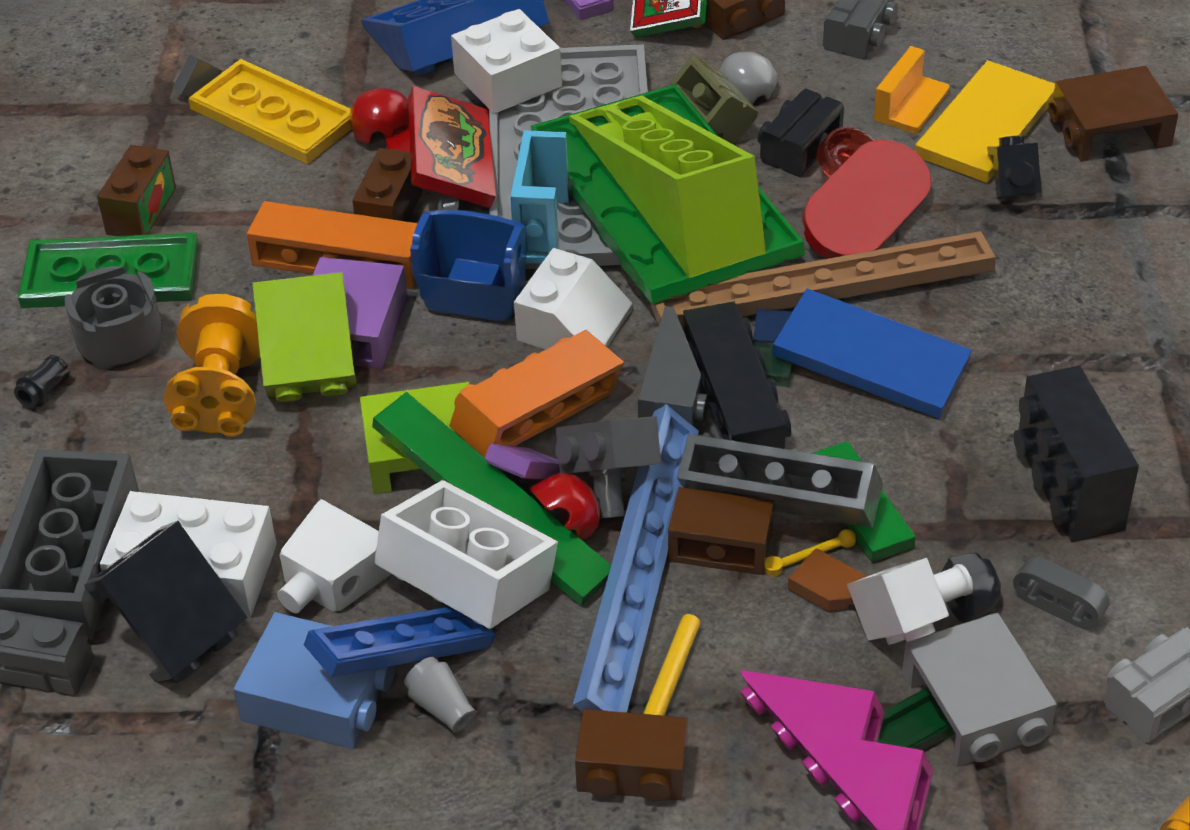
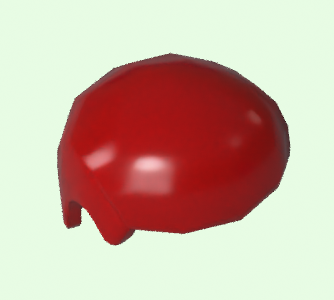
M384 88L365 91L358 95L350 108V120L354 138L363 143H370L372 134L377 131L390 137L393 130L404 126L409 121L408 99L398 91Z
M558 473L530 488L536 502L542 507H545L547 510L561 509L562 514L559 521L565 525L567 530H575L576 536L583 542L594 536L599 527L601 516L599 502L594 491L584 480L573 474Z

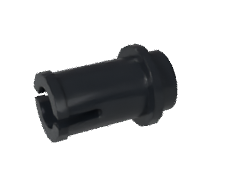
M49 355L30 375H23L17 380L14 389L16 399L27 408L44 405L47 402L48 394L70 376V370H65L68 368L66 362L59 356Z

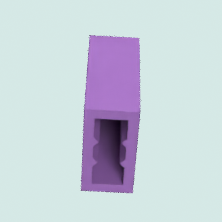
M320 257L313 275L343 273L353 365L382 369L408 298L404 266Z

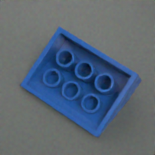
M417 0L361 19L363 28L398 68L414 71V75H420L435 70V63L448 59L449 63H453L451 35L466 30L470 26L484 23L506 12L520 9L538 27L548 24L549 20L543 0Z

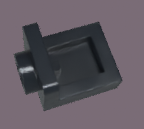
M1024 135L999 137L998 146L987 147L988 155H993L997 197L1042 193L1038 143H1024Z

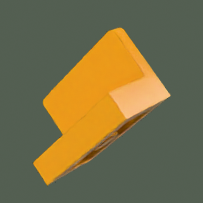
M910 46L876 88L874 121L917 134L947 97L950 90L949 84L923 76L925 50Z

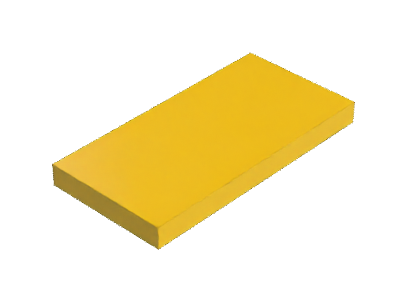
M243 59L238 60L188 98L191 110L307 165L352 130L350 108Z
M987 60L915 144L914 151L925 161L988 183L995 174L994 158L993 155H988L987 147L998 146L999 137L1024 135L1025 137L1048 109L1049 100L1054 95L1055 83Z

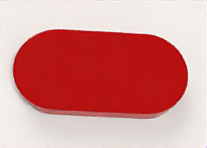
M874 140L862 145L807 202L802 213V222L805 227L803 233L809 245L818 254L827 259L879 250L921 206L931 187V176L926 163L914 150L899 142Z

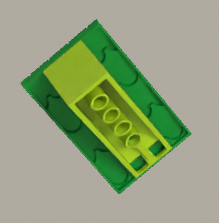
M676 84L531 125V131L566 132L569 193L596 225L598 234L621 260L622 268L652 304L670 299V296L677 297L708 287V284L714 285L747 274L748 271L751 273L782 263L785 259L789 261L805 255L804 241L758 186L755 156L718 137Z

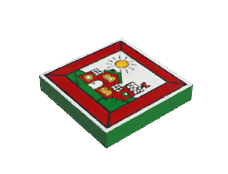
M633 0L630 32L635 38L705 24L707 0Z

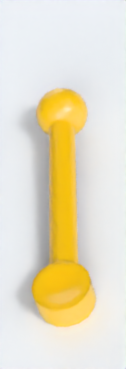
M844 529L834 539L783 558L769 556L765 561L764 572L770 577L779 576L782 574L784 567L805 560L815 548L823 552L840 546L850 548L856 542V535L852 530Z

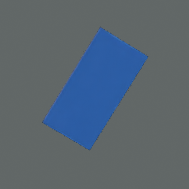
M807 288L775 340L771 355L940 419L970 360L972 350Z

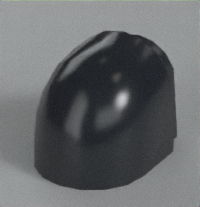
M976 552L949 557L941 571L943 572L957 564H962L971 576L973 593L947 602L955 617L963 623L989 614L998 603L1000 597L1001 583L994 566L989 559H982L980 554Z

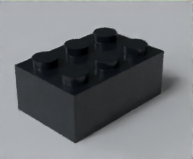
M1079 365L1027 376L1024 397L1019 399L1020 423L1019 429L1014 432V444L1018 455L1021 458L1025 457L1032 469L1035 487L1039 491H1044L1050 502V510L1054 522L1057 525L1063 526L1071 543L1125 531L1139 464L1083 369Z

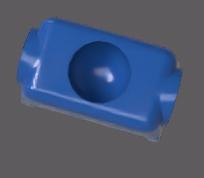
M436 210L423 213L413 233L410 251L413 274L419 287L420 297L424 300L426 307L434 312L500 322L507 321L512 316V313H515L514 301L526 286V226L506 218L479 212Z

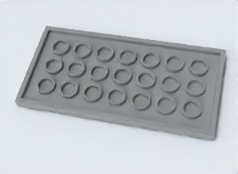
M644 44L560 48L561 87L495 114L489 109V127L496 198L490 208V215L512 220L510 195L524 130L531 131V125L648 92ZM570 193L568 203H557L559 250L593 259L598 266L621 265V260L598 234L596 225ZM526 263L525 269H538L541 264Z

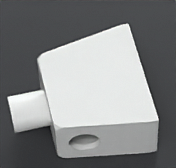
M322 499L318 501L281 549L280 559L286 584L277 592V596L282 605L293 613H299L311 600H314L333 612L341 611L390 576L392 573L374 564L379 531Z

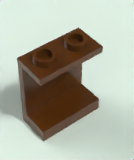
M1147 66L1055 81L1054 95L1048 103L1051 120L1057 122L1063 132L1066 145L1072 147L1080 162L1088 161L1092 136L1095 134L1143 126L1156 148L1168 147L1173 144L1178 112Z

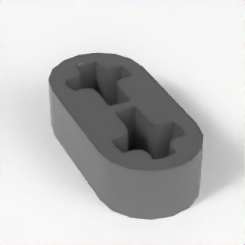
M1040 557L1027 559L1013 579V587L1023 600L1080 628L1095 627L1110 606L1109 597L1101 586Z

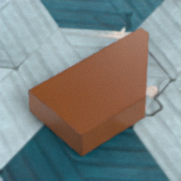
M815 548L788 578V589L828 612L847 610L850 604H854L847 584L867 577V575Z

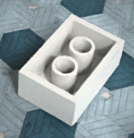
M442 480L381 514L374 564L392 573L398 579L406 581L429 594L435 600L445 603L466 615L474 622L491 629L549 590L558 541Z
M130 491L100 561L101 571L161 526L179 521L248 618H251L277 545L269 506Z

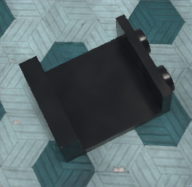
M179 521L158 528L84 585L95 601L110 598L159 665L149 674L154 682L172 678L179 682L188 677L200 667L201 663L198 661V657L209 648L215 652L229 644L238 636L234 628L248 618Z

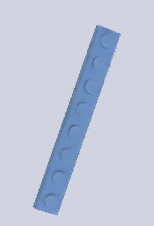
M667 404L655 410L652 416H657L661 464L638 467L573 705L582 712L583 709L627 712L668 553V528L678 488H683L677 479L688 434L698 435L699 432Z

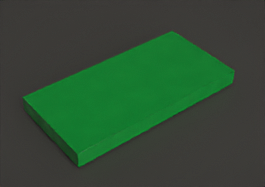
M197 233L31 240L28 245L18 293L20 307L65 306L67 293L69 292L71 295L77 288L76 281L80 277L96 269L112 266L124 267L125 273L138 276L137 271L144 273L153 284L157 302L191 301L199 247Z

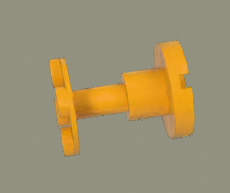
M208 294L199 297L197 304L192 305L190 308L189 304L183 308L178 322L177 338L179 346L188 357L194 360L195 367L178 372L171 378L163 395L166 409L171 414V424L181 431L196 430L207 434L221 433L228 437H235L243 433L245 424L252 419L256 409L254 392L243 379L235 375L239 368L249 366L260 358L256 313L251 311L252 304L246 300L228 294Z

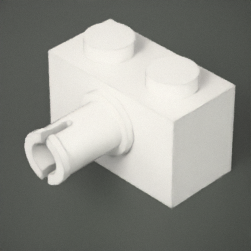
M927 558L894 566L847 584L868 641L885 637L888 645L906 640V642L935 632L933 622L949 616L945 603L960 596L973 593L971 576L962 564H957L948 570L933 575Z

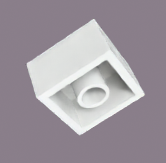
M520 9L506 12L499 17L470 26L466 30L451 35L454 74L494 114L562 86L560 47Z

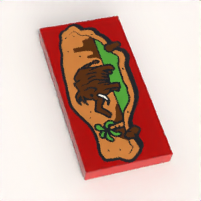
M412 86L408 96L412 185L491 208L496 198L488 109Z

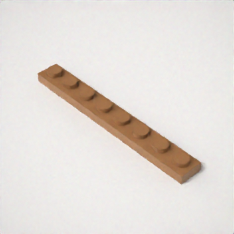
M979 231L751 272L714 285L708 284V287L677 297L670 296V299L655 304L650 302L658 325H660L665 306L674 307L683 328L684 310L735 301L741 317L756 314L757 309L781 310L796 307L807 288L834 299H841L994 271L996 256L982 232Z

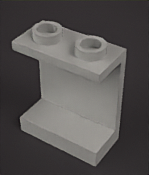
M994 613L905 643L902 674L910 688L924 684L928 686L955 731L956 739L953 761L957 767L974 761L985 762L1006 750L1021 745L1033 746L1043 741L1046 737L1051 736L1057 703L999 613Z

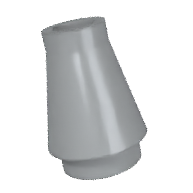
M428 657L416 664L406 675L404 685L409 689L408 697L445 723L453 733L465 729L474 720L477 712L469 704L446 662H439L435 657Z

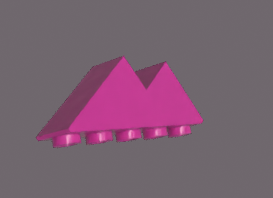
M746 670L741 671V676L747 684L739 691L743 698L758 715L766 710L772 716L775 722L770 727L789 751L796 745L802 750L807 758L801 763L821 787L829 781L839 792L834 801L853 824L862 819L871 830H919L933 770L923 750L877 743L885 712L874 691Z

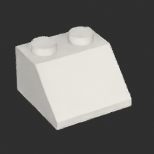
M553 248L514 301L517 341L548 349L564 337L570 338L587 330L608 348L632 312L633 303L593 259Z

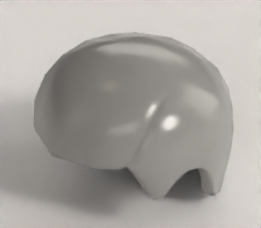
M734 53L725 58L719 68L728 78V81L752 105L761 95H764L765 99L768 100L778 81V74L772 62L759 53Z

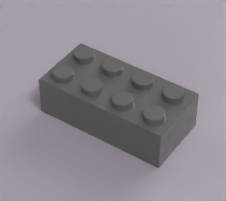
M37 449L0 548V609L84 623L88 639H93L105 599L95 601L84 585L102 572L100 561L129 492H139L130 454Z

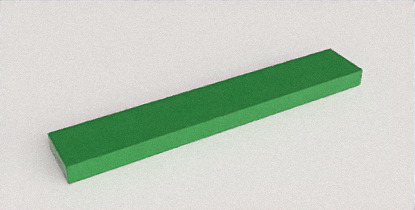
M405 392L373 417L372 427L434 481L438 483L444 480L558 541L551 581L581 606L606 584L611 564L572 531L567 530L565 525L499 469L487 463V460L408 392Z

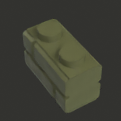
M695 55L691 58L689 57L670 82V86L677 85L716 134H720L732 143L739 141L758 117L759 112L728 81V78L720 70L710 64L708 65Z

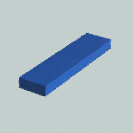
M445 607L309 630L303 645L332 678L422 661L428 657L438 658L490 648L496 634L492 629L474 622L471 618L452 607Z

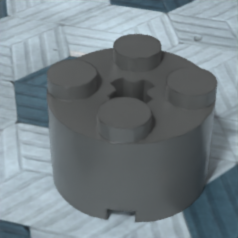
M117 266L96 269L80 277L76 281L77 288L71 295L68 292L65 297V308L76 348L83 357L90 360L92 365L99 370L111 369L118 364L132 362L141 357L152 356L160 349V339L163 331L153 284L144 273L137 271L138 276L125 273L124 267Z

